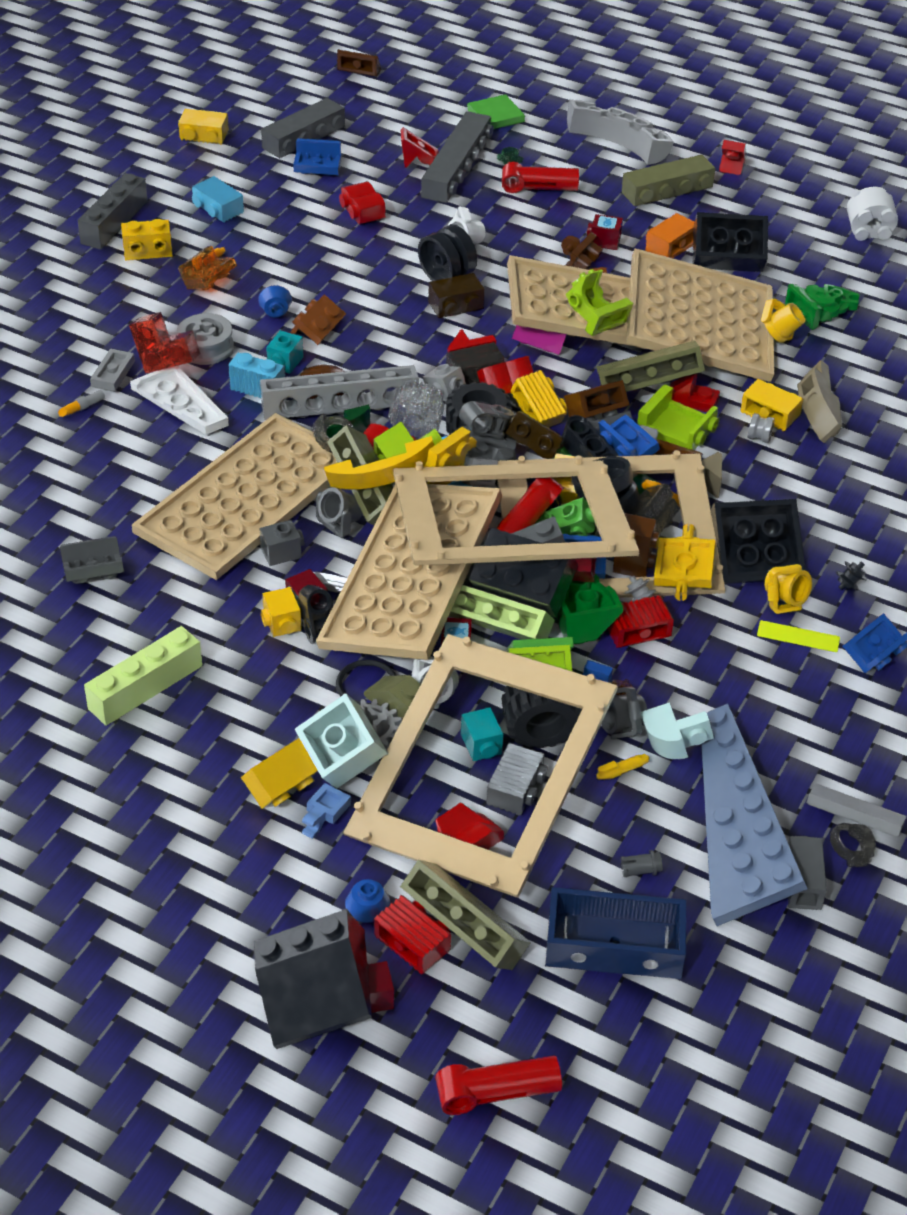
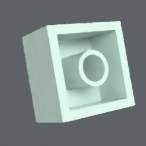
M344 694L295 728L321 777L336 789L388 754L361 706L347 694Z

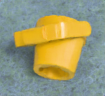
M775 298L766 301L761 321L776 341L784 343L793 338L794 332L805 323V317L794 303L785 305Z
M801 565L773 567L767 573L764 585L771 610L776 614L802 609V604L808 599L812 589V578L809 572L802 570ZM779 598L784 600L787 604L778 605Z

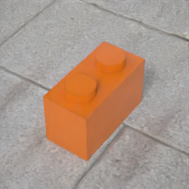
M678 213L665 219L647 231L645 251L675 258L693 246L694 221Z

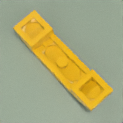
M432 436L405 443L407 453L353 468L351 459L325 466L324 470L330 487L339 489H368L394 483L393 468H416V462L418 461L423 462V467L425 466L428 451L434 446Z

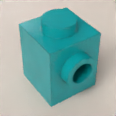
M280 330L266 347L267 359L284 365L285 372L290 374L304 357L303 337Z
M491 707L461 714V737L472 761L501 755L503 732Z

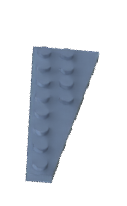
M728 704L707 712L714 739L701 744L711 915L716 926L808 889Z

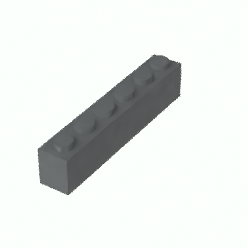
M469 111L465 112L423 175L421 198L447 203L451 196L455 195L459 183H463L465 174L470 172L474 160L477 161L479 152L485 148L488 138L492 137L493 125H491V116Z

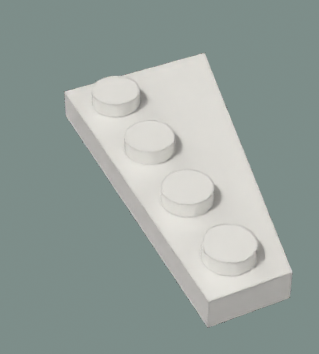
M176 364L130 381L133 391L205 435L229 426L228 417Z

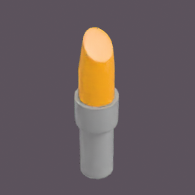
M98 390L90 395L82 396L61 408L58 414L64 417L77 411H83L89 408L90 405L105 399V395L102 390Z

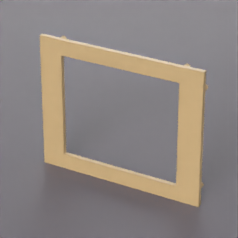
M675 450L672 455L616 456L628 459L633 474L674 473L683 526L688 524L689 532V525L692 524L695 527L694 537L714 539L716 541L704 477V466L702 465L700 453L680 454V451ZM519 456L518 460L498 461V465L575 462V458L525 460L524 456ZM604 457L582 458V461H594ZM527 478L497 479L498 488L501 489L502 493L500 501L502 520L528 489ZM717 542L712 588L688 587L687 595L725 593L722 575L723 566L720 564ZM635 577L636 580L639 578L643 580L650 579L647 583L648 589L656 590L652 596H673L676 593V587L654 586V577ZM629 578L600 579V583L605 587H612L619 598L633 597L632 594L624 593L628 590L627 586L632 583Z
M575 456V462L423 467V462L418 461L416 462V468H393V476L414 566L639 556V549L634 539L635 531L630 529L608 475V465H605L603 461H582V456ZM578 476L602 540L443 548L426 482Z
M447 634L439 651L433 653L435 659L386 750L388 754L382 758L360 802L354 804L355 811L343 834L414 861L419 859L437 864L447 873L519 898L618 690V686L595 679L593 674L585 676L473 642L467 636L460 638ZM454 669L582 709L511 858L380 812Z

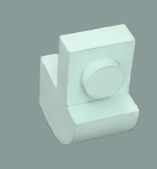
M670 703L641 712L652 748L656 753L665 758H688L687 747L700 745L705 741L714 739L706 711L677 721Z

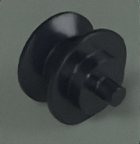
M845 561L847 569L844 572H836L839 576L838 581L841 583L838 587L841 590L846 587L849 590L853 588L858 591L859 588L856 583L859 580L867 581V578L864 576L866 572L862 569L865 564L861 561L858 565L854 562L850 564Z

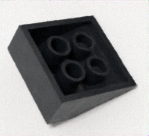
M797 499L713 504L710 511L720 564L723 566L724 584L765 582L767 573L773 567L798 564L802 566V570L806 571Z
M347 909L254 941L255 972L273 1046L276 1049L372 1018L365 930Z

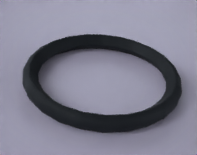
M377 660L354 661L346 665L339 672L336 679V689L340 697L346 694L342 688V680L348 671L358 666H376L385 670L390 676H394L396 673L391 667Z

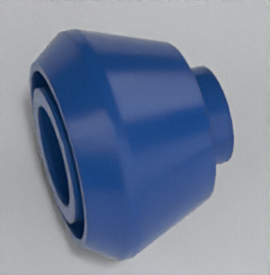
M273 285L262 290L258 301L261 309L267 315L277 318L286 314L292 303V296L285 287Z
M370 879L357 882L345 900V908L357 921L363 923L374 922L376 915H379L381 911L390 906L389 895L382 885Z

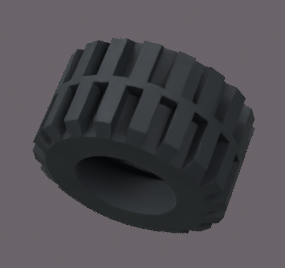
M484 382L463 384L459 388L453 389L452 394L448 395L446 401V431L450 435L459 428L466 426L460 419L459 412L462 406L470 401L501 405L512 411V401L509 394H505V390L497 388L496 385H488ZM511 419L508 420V423H507V425H506V427H505V430H504V432H505V437H504V439H506V438L508 437V434H506V431H507L508 427H509L510 424H511Z
M510 686L505 688V694H502L501 698L509 736L517 744H524L528 748L534 746L540 749L546 746L553 747L558 743H564L568 740L582 711L581 708Z

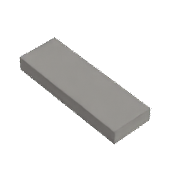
M815 784L807 800L808 805L895 837L899 836L907 817L819 784Z

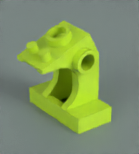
M591 269L587 275L585 272L579 275L580 278L571 284L573 287L565 294L570 306L588 322L585 331L591 336L626 323L634 304L628 298L609 303L602 297L603 290L599 285L603 273L602 269L598 271Z

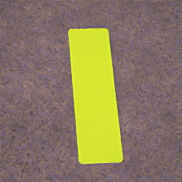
M763 620L760 621L757 632L759 637L832 652L838 651L840 637L836 635Z

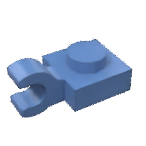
M324 783L307 802L308 813L302 819V823L307 826L302 830V834L314 839L320 832L324 821L334 824L351 805V796Z

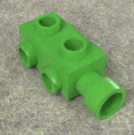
M583 497L545 511L536 522L539 523L555 516L562 534L587 536L588 533L595 531V521L589 505Z

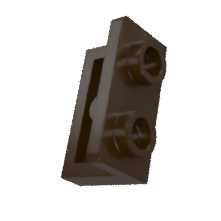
M522 411L516 413L506 431V434L511 436L516 442L529 447L537 455L545 459H554L556 453L560 454L564 447L561 444L564 439L563 436Z

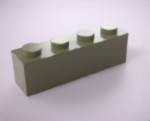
M701 154L623 173L622 194L633 206H638L711 188L714 182L715 167Z
M696 341L596 366L600 385L623 380L626 392L705 371L700 346Z
M345 425L327 441L337 463L351 459L353 468L379 461L367 436L348 425ZM391 484L368 489H351L367 522L375 525L393 490Z
M418 859L400 886L495 968L513 970L531 944L528 939L437 864Z

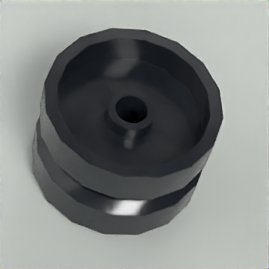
M450 224L420 239L418 244L419 261L425 274L431 281L465 275L475 270L477 266L475 245L467 232L458 225Z
M610 456L594 460L603 461L605 465H608V475L623 512L631 511L639 503L640 495L637 485L633 481L634 475L628 459ZM572 476L571 480L579 498L583 497L586 500L578 476Z

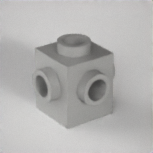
M449 364L439 365L423 376L430 400L445 401V403L448 395L452 394L453 389L466 384L461 367L449 366Z

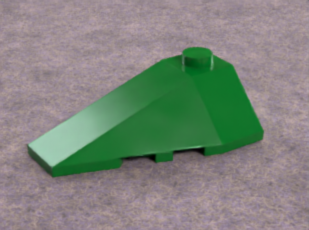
M595 574L594 582H571L556 618L563 637H573V644H582L595 641L623 613V605L616 591L610 586L605 587L601 584L599 576Z

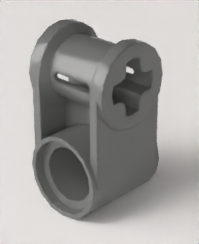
M475 401L465 403L459 412L462 422L474 434L490 436L496 439H504L505 427L508 420L512 419L514 415L510 409L501 405H490Z

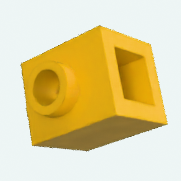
M291 587L262 593L263 610H261V618L264 627L269 626L273 637L301 631V612Z

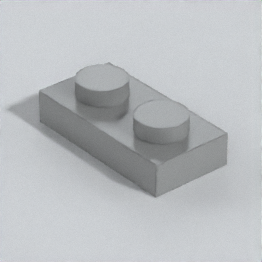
M110 349L90 378L91 387L115 392L135 362L134 353Z

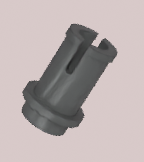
M649 850V854L620 857L624 878L648 873L656 876L657 872L663 871L660 852L654 853L653 850Z

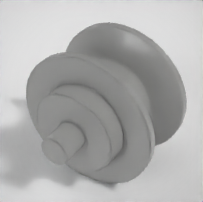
M635 576L629 578L632 583L627 586L628 590L624 593L632 594L634 602L644 597L651 598L656 590L648 589L647 583L650 580L649 578L646 580L642 578L636 580Z

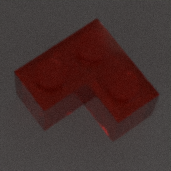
M161 312L139 317L129 324L145 374L193 362L200 355L193 330L169 336Z

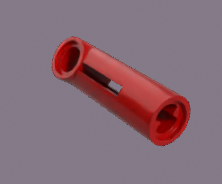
M509 162L502 168V187L506 192L512 194L518 193L522 189L578 191L579 168L522 167L517 162Z
M552 477L536 478L526 493L495 529L512 534L534 525L565 487Z
M555 1055L469 1069L465 1065L454 1064L440 1069L435 1076L443 1112L448 1115L465 1114L480 1104L562 1090L561 1071Z

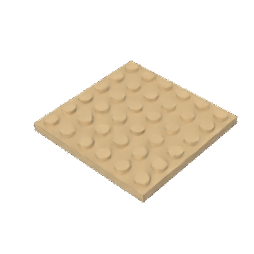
M635 248L631 261L629 300L634 304L628 316L626 343L638 348L642 347L657 351L696 341L700 346L703 364L706 366L771 382L774 376V339L761 321L766 301L773 299L772 286Z

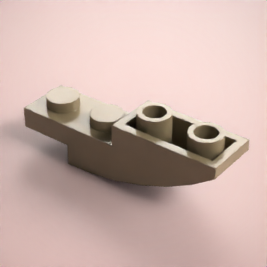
M820 360L797 384L799 397L803 398L802 406L819 439L825 443L831 436L834 437L839 433L842 428L839 397L831 392L829 367Z

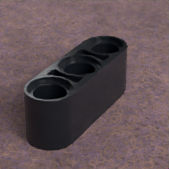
M579 415L568 418L562 434L564 438L562 444L572 456H582V458L619 456L586 418Z

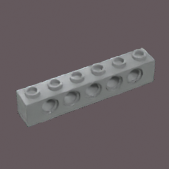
M414 365L260 380L264 420H267L274 413L285 418H306L309 415H333L334 413L344 412V410L369 404L370 409L384 410L389 407L407 408L411 405H419V377ZM389 388H395L393 391H387ZM365 390H370L366 394H361ZM338 393H344L342 396H335ZM313 395H319L315 399H310ZM286 398H293L291 401H283Z

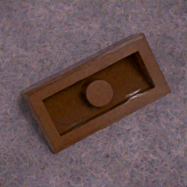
M337 50V70L376 77L380 73L381 65L378 56Z

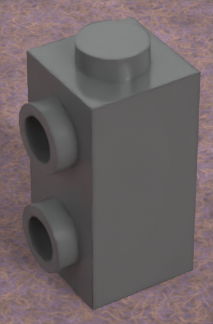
M789 836L788 844L808 889L789 896L788 908L822 910L827 891L822 838Z

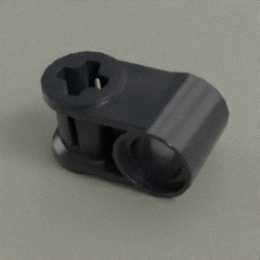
M310 584L300 590L298 599L303 616L305 634L309 642L313 644L316 643V639L333 608L331 595L326 590ZM319 593V602L316 605L311 606V597L314 594Z

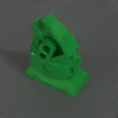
M788 284L785 305L794 303L802 311L805 317V324L811 330H814L819 326V322L832 321V318L838 317L839 314L847 310L856 311L859 303V294L829 284H824V287L808 285L806 289L797 284Z

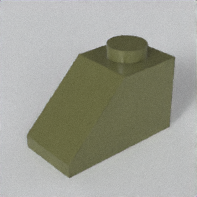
M410 675L384 676L365 690L364 696L371 702L377 699V705L379 706L389 703V710L396 709L397 717H401L403 720L421 684Z

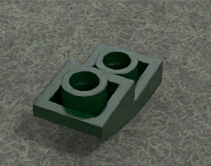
M369 404L344 410V418L324 422L323 437L330 440L345 425L364 433L370 425Z

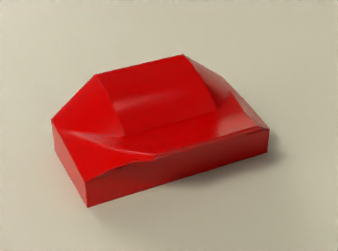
M461 802L436 818L437 832L487 850L504 839V831L485 815L476 813Z

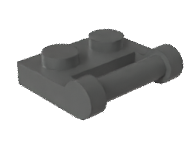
M471 431L470 437L475 438L477 446L468 451L466 456L497 461L517 460L515 453L516 440L510 438L506 440L496 439L490 436L477 435Z

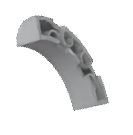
M569 99L567 110L569 133L594 136L619 144L636 153L647 165L656 164L664 160L670 153L674 141L663 130L658 132L653 129V123L618 108L610 107L606 110L596 107V103Z

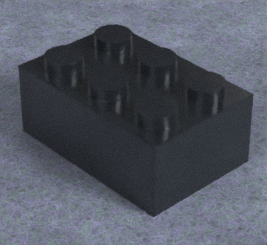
M697 212L693 228V264L709 269L764 271L768 260V216Z
M491 528L484 546L544 543ZM575 559L476 563L469 580L477 590L544 610L550 616L557 617L578 564Z

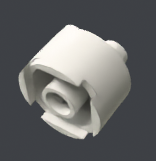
M868 187L860 190L859 195L855 198L853 195L848 201V217L852 232L857 240L863 241L867 238L886 240L891 237L892 231L898 223V216L891 194H888L881 187Z

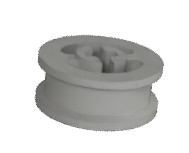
M213 313L196 314L184 319L177 327V337L180 341L179 353L188 362L199 365L218 363L228 358L234 350V341L231 337L232 325L227 318Z

